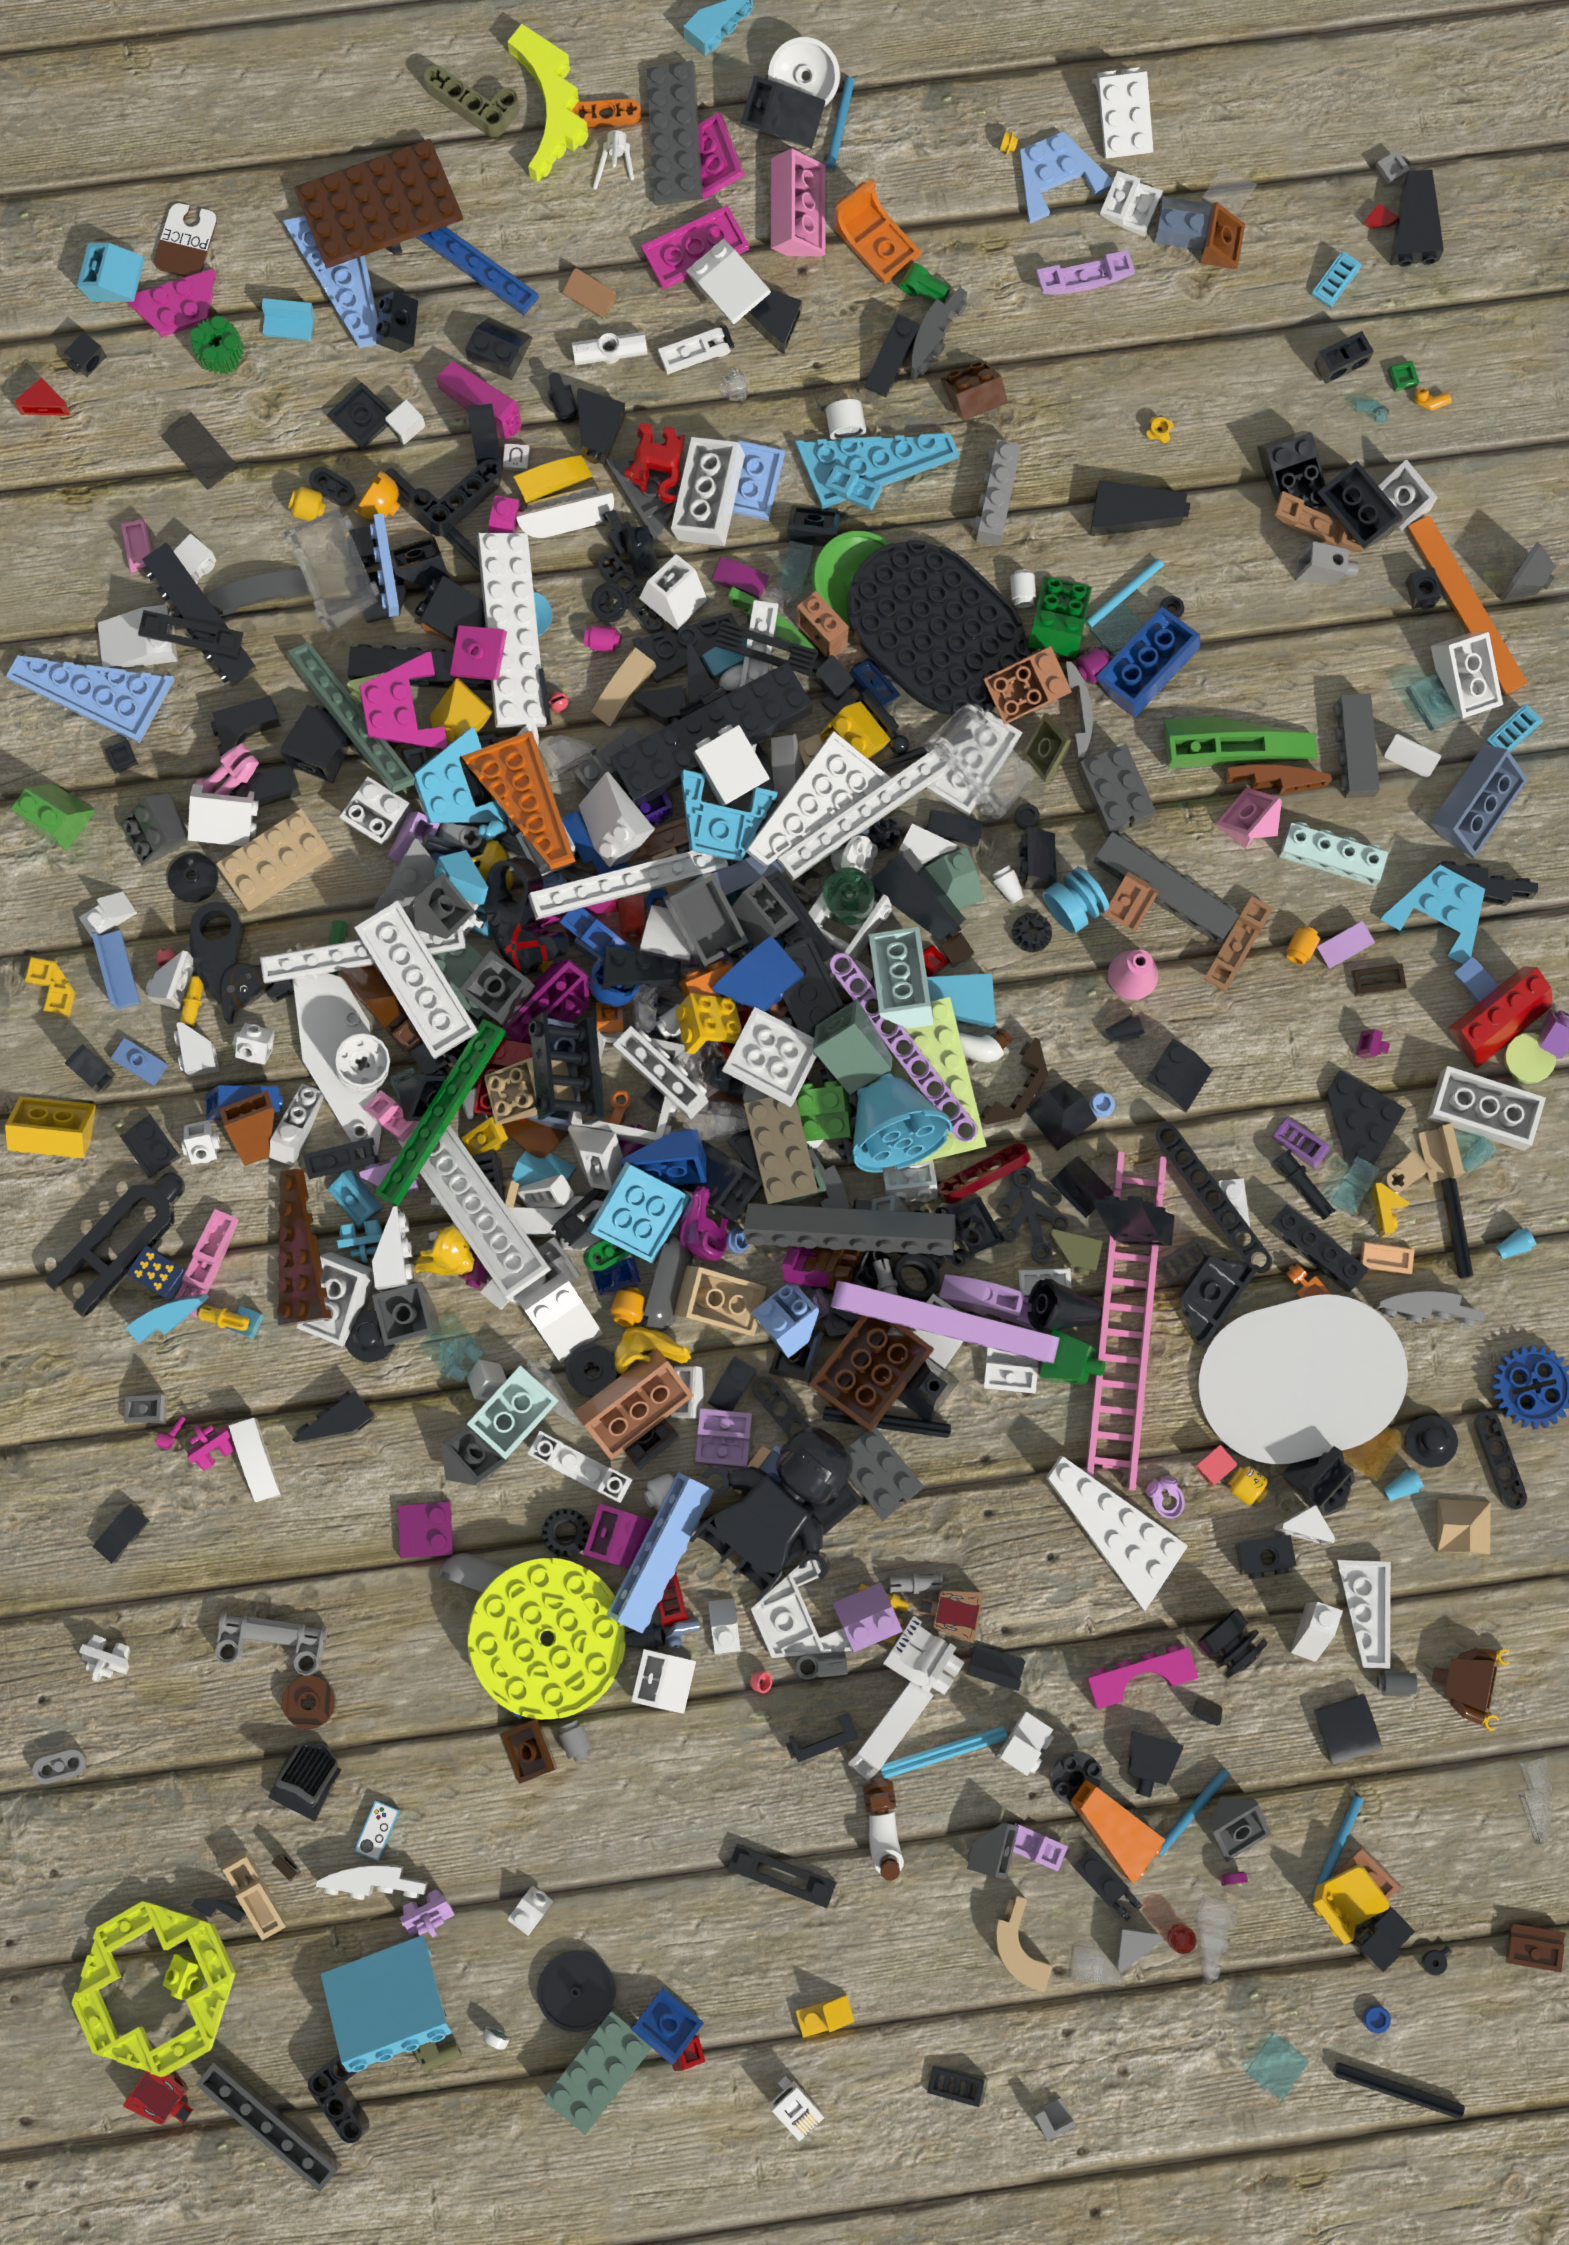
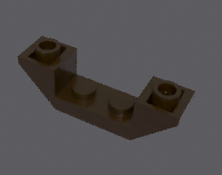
M1035 1037L1032 1043L1027 1041L1019 1053L1023 1056L1020 1064L1037 1074L1031 1073L1023 1085L1027 1090L1023 1096L1018 1094L1010 1106L1014 1109L1013 1111L996 1101L992 1107L989 1105L985 1107L980 1115V1118L983 1120L981 1123L983 1129L1019 1122L1048 1076V1071L1038 1038Z

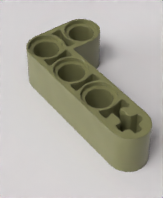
M430 66L424 73L426 89L430 96L490 137L496 138L501 136L519 114L518 96L511 88L501 89L489 101L439 66ZM455 93H458V94H459L458 96H455V97H452V96H451L452 94H455ZM506 102L512 103L511 105H503ZM471 107H479L476 110L470 109ZM491 120H497L496 123H489Z

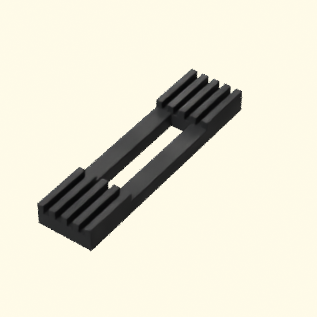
M143 610L138 635L141 637L184 645L234 658L239 657V649L241 648L244 635L240 631ZM170 624L216 635L214 644L165 633L167 625Z
M722 621V626L715 641V647L778 667L788 662L794 672L807 676L811 675L818 655V650L754 632L726 621ZM744 638L791 652L789 659L786 660L742 646Z
M592 1189L551 1228L552 1231H556V1235H560L559 1238H563L565 1243H569V1247L587 1232L599 1208L584 1222L577 1215L605 1189Z
M736 1844L727 1869L824 1908H828L837 1883L739 1844ZM758 1862L808 1880L806 1889L802 1890L755 1872Z

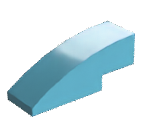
M205 1293L174 1299L137 1318L126 1327V1330L138 1343L148 1339L158 1329L165 1335L176 1328L204 1303L209 1296Z

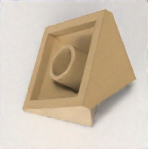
M1437 1499V1552L1489 1555L1491 1502Z

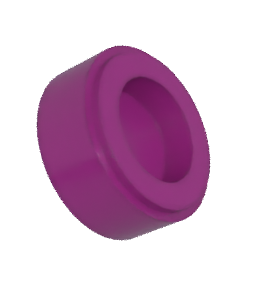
M1245 1872L1229 1873L1220 1876L1221 1886L1248 1883L1247 1873Z

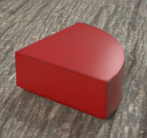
M1379 203L1366 218L1363 225L1375 229V227H1390L1397 222L1398 216Z

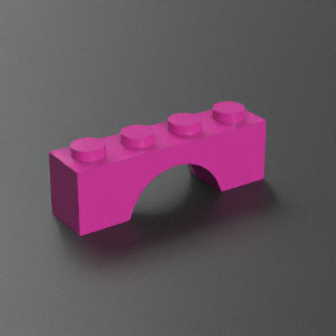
M1181 1644L1165 1648L1167 1653L1159 1656L1156 1655V1652L1141 1655L1142 1661L1133 1664L1128 1659L1115 1663L1116 1669L1106 1671L1105 1667L1090 1671L1091 1676L1085 1679L1094 1708L1100 1709L1123 1702L1127 1684L1140 1673H1155L1165 1679L1170 1686L1198 1679L1199 1677L1189 1647L1182 1648Z

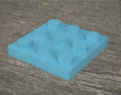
M626 1162L587 1230L653 1264L691 1196Z

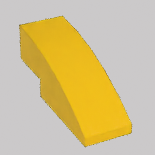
M582 455L549 462L514 476V482L525 505L546 495L548 497L555 496L593 478L584 458H582Z

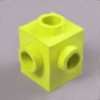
M174 1954L170 1967L166 1971L163 1986L171 1990V1996L180 2000H186L187 1997H191L201 1991L205 1984V1977L197 1959Z

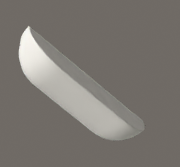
M596 487L583 488L532 501L527 504L528 508L523 512L518 511L516 517L520 528L525 533H528L529 536L536 538L550 537L603 522L601 515L609 510H613L614 497L610 489L604 492L597 491Z

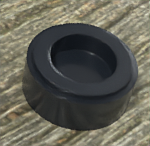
M1028 803L1020 805L1014 814L1016 825L1023 830H1026L1027 827H1035L1040 818L1039 810L1034 805Z

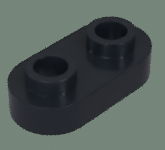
M326 467L315 468L310 473L309 482L312 489L321 492L322 496L342 507L348 506L354 501L356 496L354 487L343 477ZM321 480L327 481L324 485H320L319 482ZM342 492L347 493L346 497H339Z

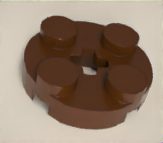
M309 1675L297 1678L286 1688L282 1697V1710L285 1716L294 1726L301 1729H315L326 1724L336 1708V1695L331 1684L318 1676ZM308 1694L312 1695V1699L316 1700V1705H313L311 1710H307V1706L302 1705V1700L307 1699Z

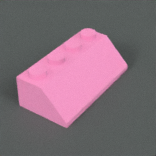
M793 148L771 158V249L786 256L822 257L825 255L826 165Z

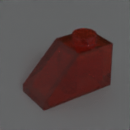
M629 895L618 898L621 937H626V940L629 941L640 940L646 927L644 895Z

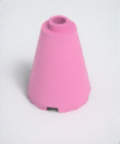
M1125 951L1118 954L1112 960L1108 969V982L1119 997L1127 1000H1140L1155 989L1158 982V969L1147 951Z

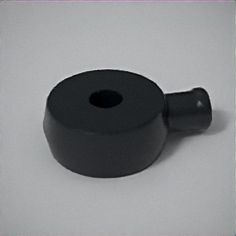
M1446 1945L1441 1951L1429 1950L1422 1958V1966L1425 1972L1432 1976L1444 1973L1447 1968L1446 1957L1452 1953V1950ZM1436 1960L1437 1964L1433 1966L1432 1962Z

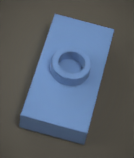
M126 1038L122 1040L110 1058L154 1087L168 1067L165 1062Z

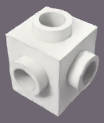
M245 1023L241 1031L235 1033L233 1039V1046L236 1047L235 1057L265 1065L273 1051L275 1030L263 1028L256 1024Z
M209 1120L184 1125V1140L181 1141L182 1150L185 1156L189 1155L191 1164L208 1163L211 1160L217 1159V1149L221 1148L218 1133L213 1134Z

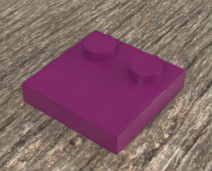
M451 1502L398 1505L401 1559L454 1555Z

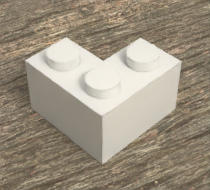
M1024 1711L996 1757L1028 1776L1029 1772L1034 1774L1042 1762L1039 1759L1041 1755L1040 1750L1042 1748L1046 1750L1054 1738L1051 1735L1053 1729Z

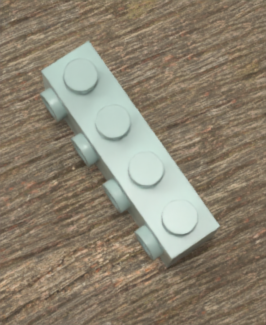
M1296 822L1295 824L1291 823L1287 829L1279 857L1376 886L1381 880L1388 852L1383 851L1382 847L1369 844L1366 846L1358 843V840L1354 838H1340L1334 836V833L1323 829L1317 831L1311 829L1308 824Z

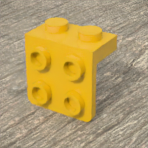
M690 993L676 1009V1019L679 1022L681 1040L684 1044L685 1052L688 1054H695L707 1040L736 1044L742 1032L736 1004L731 998Z
M1356 1865L1317 1885L1313 1901L1316 1913L1324 1917L1329 1924L1332 1934L1335 1937H1339L1344 1945L1354 1940L1356 1925L1388 1910L1390 1905L1387 1897L1362 1865Z

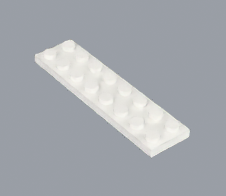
M479 533L477 543L486 628L504 629L507 631L499 680H491L495 727H525L526 725L534 724V722L537 727H545L547 721L538 669H541L528 533Z
M449 1125L419 1173L504 1296L509 1300L551 1269ZM409 1137L403 1143L400 1140L398 1141L402 1148L406 1144Z

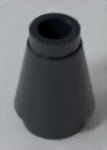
M1130 1014L1105 1029L1110 1043L1140 1038L1139 1035L1145 1033L1138 1014L1134 1016Z
M654 1623L645 1627L643 1633L636 1630L625 1632L626 1647L658 1650L659 1647L665 1645L663 1626H657Z

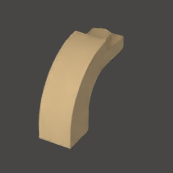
M1015 1894L1014 1899H1009L1006 1905L1004 1915H1007L1008 1919L996 1918L994 1933L997 1952L1004 1966L1018 1981L1032 1989L1045 1993L1053 1966L1050 1963L1035 1959L1023 1951L1019 1942L1018 1931L1027 1899Z

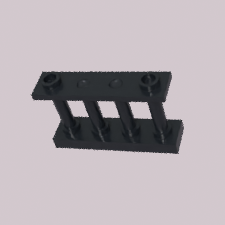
M544 1012L529 1021V1034L531 1036L536 1093L535 1108L538 1120L545 1119L555 1113L556 1110L580 1112L582 1124L592 1125L605 1118L596 1019L586 1018L575 1025L574 1028L548 1025L547 1013ZM549 1036L573 1038L576 1053L550 1050ZM551 1060L576 1063L578 1077L552 1074ZM554 1085L577 1087L580 1092V1102L555 1099Z

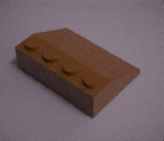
M862 1315L809 1383V1387L830 1405L872 1432L934 1351V1348L905 1326Z

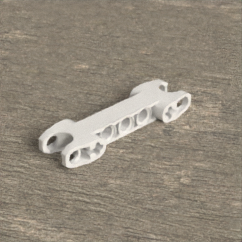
M573 1196L560 1209L507 1208L528 1237H560L551 1228L584 1197ZM437 1197L431 1198L432 1207L444 1209ZM593 1200L577 1216L584 1222L602 1205L603 1201ZM437 1231L429 1233L430 1242H435L438 1235ZM587 1231L570 1247L568 1246L569 1243H565L563 1238H559V1243L564 1250L584 1251L602 1238Z

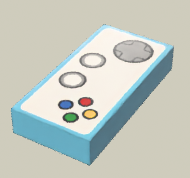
M375 1800L354 1851L380 1861L401 1810Z

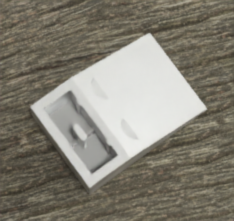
M397 1206L392 1208L372 1260L374 1284L380 1293L416 1282L414 1267H411L408 1258L413 1257L412 1246L405 1232L410 1231L409 1221L405 1213H402Z

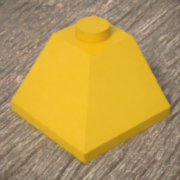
M457 678L429 715L432 728L444 726L448 746L449 743L455 741L468 728L475 727L478 734L493 714V711Z

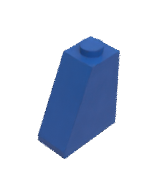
M218 1085L205 1095L206 1120H222L220 1108L267 1090L270 1093L275 1110L274 1115H276L282 1109L283 1096L279 1094V1086Z

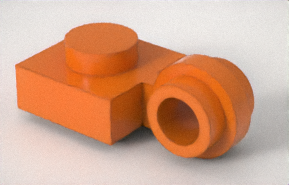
M618 1090L611 1096V1104L615 1110H613L612 1116L607 1115L605 1122L622 1125L625 1112L631 1105V1096L624 1090ZM619 1097L626 1099L623 1104H618L616 1101Z
M1298 1263L1288 1268L1289 1271L1286 1274L1293 1283L1297 1285L1300 1282L1303 1285L1295 1292L1300 1298L1324 1294L1332 1295L1316 1276L1307 1282L1304 1278L1308 1274Z

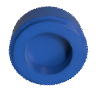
M1371 2005L1363 2012V2024L1369 2031L1380 2034L1389 2028L1391 2016L1384 2007Z

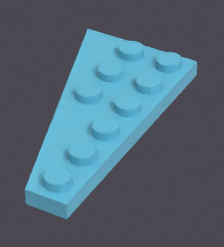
M950 433L921 434L918 437L898 435L895 438H882V436L843 438L837 441H827V439H818L817 442L795 441L796 448L822 509L846 501V499L825 487L835 465L855 471L860 478L884 487L959 459L960 455Z

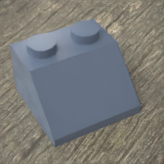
M1163 196L1154 243L1202 251L1209 225L1210 205Z

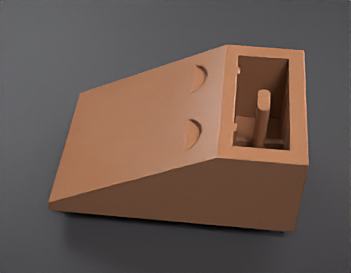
M1051 646L1045 647L983 679L1004 725L1072 692Z

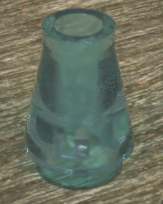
M1484 1136L1479 1140L1476 1139L1461 1160L1463 1169L1470 1174L1473 1170L1495 1157L1496 1147Z

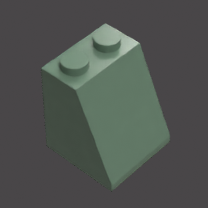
M855 1000L816 1025L813 1051L849 1095L862 1087L868 1086L871 1081L891 1071L893 1056L858 1000Z

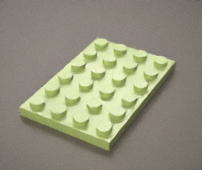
M951 997L931 1001L934 1025L905 1029L978 1126V1134L974 1140L963 1142L958 1140L952 1132L948 1131L945 1144L936 1152L917 1163L987 1147ZM889 1020L885 1021L882 1025L883 1032L885 1034L893 1033L895 1023ZM907 1040L901 1041L897 1047L898 1052L901 1055L908 1054L911 1049L910 1043ZM887 1046L893 1056L892 1069L888 1074L904 1079L925 1097ZM917 1061L913 1065V1072L918 1076L925 1073V1063ZM879 1078L871 1081L869 1085L877 1082ZM937 1081L932 1082L928 1087V1091L932 1096H937L941 1093L942 1086ZM949 1102L944 1106V1113L948 1117H952L957 1113V1106L953 1102ZM963 1123L959 1128V1133L964 1138L970 1137L973 1132V1128L969 1123Z

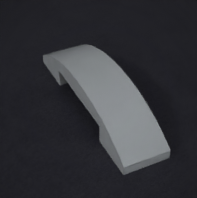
M1070 661L1065 663L1064 676L1070 686L1071 693H1077L1082 733L1075 734L1073 746L1076 765H1079L1080 761H1083L1090 743L1093 712L1087 686L1077 668Z

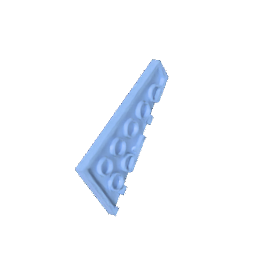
M305 216L283 220L286 229L357 346L364 348L378 345L376 344L378 316L365 255L326 269Z
M17 655L6 675L9 681L139 744L175 681L173 676H157L145 672L134 673L123 669L93 665L82 666L71 662L60 663L48 661V659Z

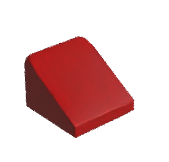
M933 944L923 951L927 977H934L949 964L948 960Z
M698 2035L693 2037L683 2053L672 2065L674 2071H683L705 2062Z

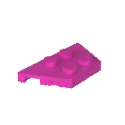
M213 268L138 292L135 295L134 302L126 303L147 324H150L161 337L196 327L198 324H202L203 320L206 322L210 317L209 307L213 299L212 290L214 280H216L215 270Z

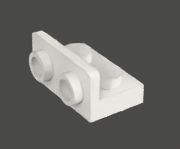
M933 1160L913 1164L896 1170L895 1166L882 1168L886 1196L896 1194L903 1204L917 1201L927 1202L937 1199V1180Z

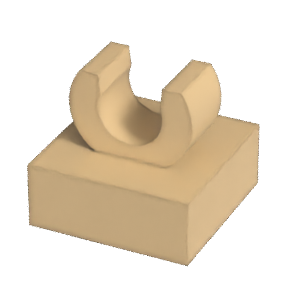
M512 1180L503 1181L505 1197L503 1202L509 1208H520L521 1205L515 1203L516 1196H519L517 1193L519 1183Z

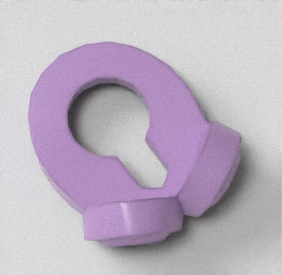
M1162 1476L1160 1481L1154 1480L1146 1488V1495L1152 1499L1155 1510L1161 1516L1170 1519L1177 1518L1185 1506L1183 1493L1177 1486L1178 1480L1172 1476ZM1163 1489H1167L1168 1494L1176 1499V1505L1170 1510L1164 1509L1162 1506V1500L1164 1499L1162 1495Z

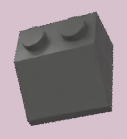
M490 950L459 989V992L505 1027L535 990L536 986Z

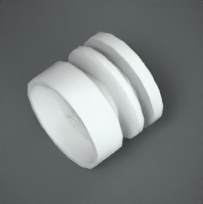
M362 1033L352 1035L341 1043L337 1049L335 1067L337 1077L343 1086L359 1093L372 1092L382 1086L388 1077L390 1058L388 1049L381 1040L373 1035ZM366 1060L369 1068H363L362 1071L358 1070V1064L356 1063Z

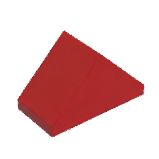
M42 377L15 400V405L21 415L70 416V410L65 401Z

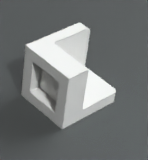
M407 400L385 418L386 422L398 433L399 439L403 444H406L426 427L423 416Z
M478 1359L467 1377L474 1399L486 1402L507 1381L501 1364Z

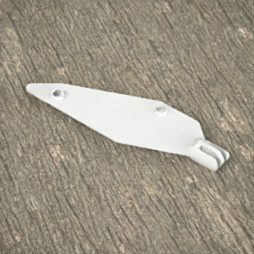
M300 943L295 945L298 951L303 950ZM291 948L286 950V952H293ZM323 973L294 978L292 981L302 1060L351 1142L373 1138L375 1143L373 1145L374 1153L378 1155L382 1128L363 1109L377 1095V1089L366 1093L351 1091L343 1086L337 1077L335 1067L337 1049L344 1040L356 1034L364 1033L371 1035L369 1021L341 977ZM366 1060L356 1063L360 1071L363 1068H369ZM364 1128L365 1133L362 1136H357V1129ZM363 1148L357 1149L361 1159L365 1158Z

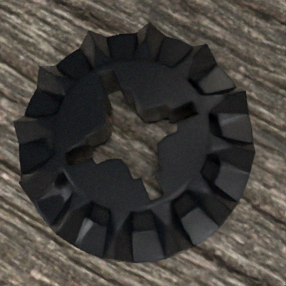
M613 582L603 583L593 592L591 599L592 610L601 621L617 622L620 618L625 617L624 613L629 608L627 605L629 596L626 595L624 588ZM609 596L612 599L618 600L613 604V609L610 606H603V604L609 601Z
M1038 912L1025 913L1015 921L1012 927V938L1015 944L1023 951L1038 952L1046 948L1050 943L1052 926L1047 918L1039 915ZM1029 923H1031L1034 929L1040 930V932L1036 933L1035 941L1031 934H1025L1029 929Z

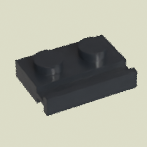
M148 1115L132 1126L126 1133L120 1135V1138L149 1178L181 1157L152 1115Z

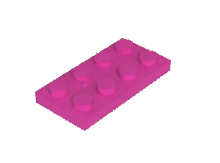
M726 205L641 245V251L662 290H665L690 278L686 270L722 239L735 249L738 254L748 251L749 244L731 210Z

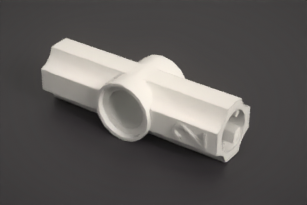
M644 332L618 336L606 333L599 339L572 342L575 365L601 361L613 364L621 358L648 354ZM607 346L615 347L612 351L604 350Z

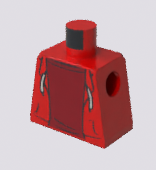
M146 2071L123 2104L125 2108L160 2125L166 2123L171 2115L184 2124L194 2111V2109L182 2101L189 2088L174 2072L165 2077H159Z

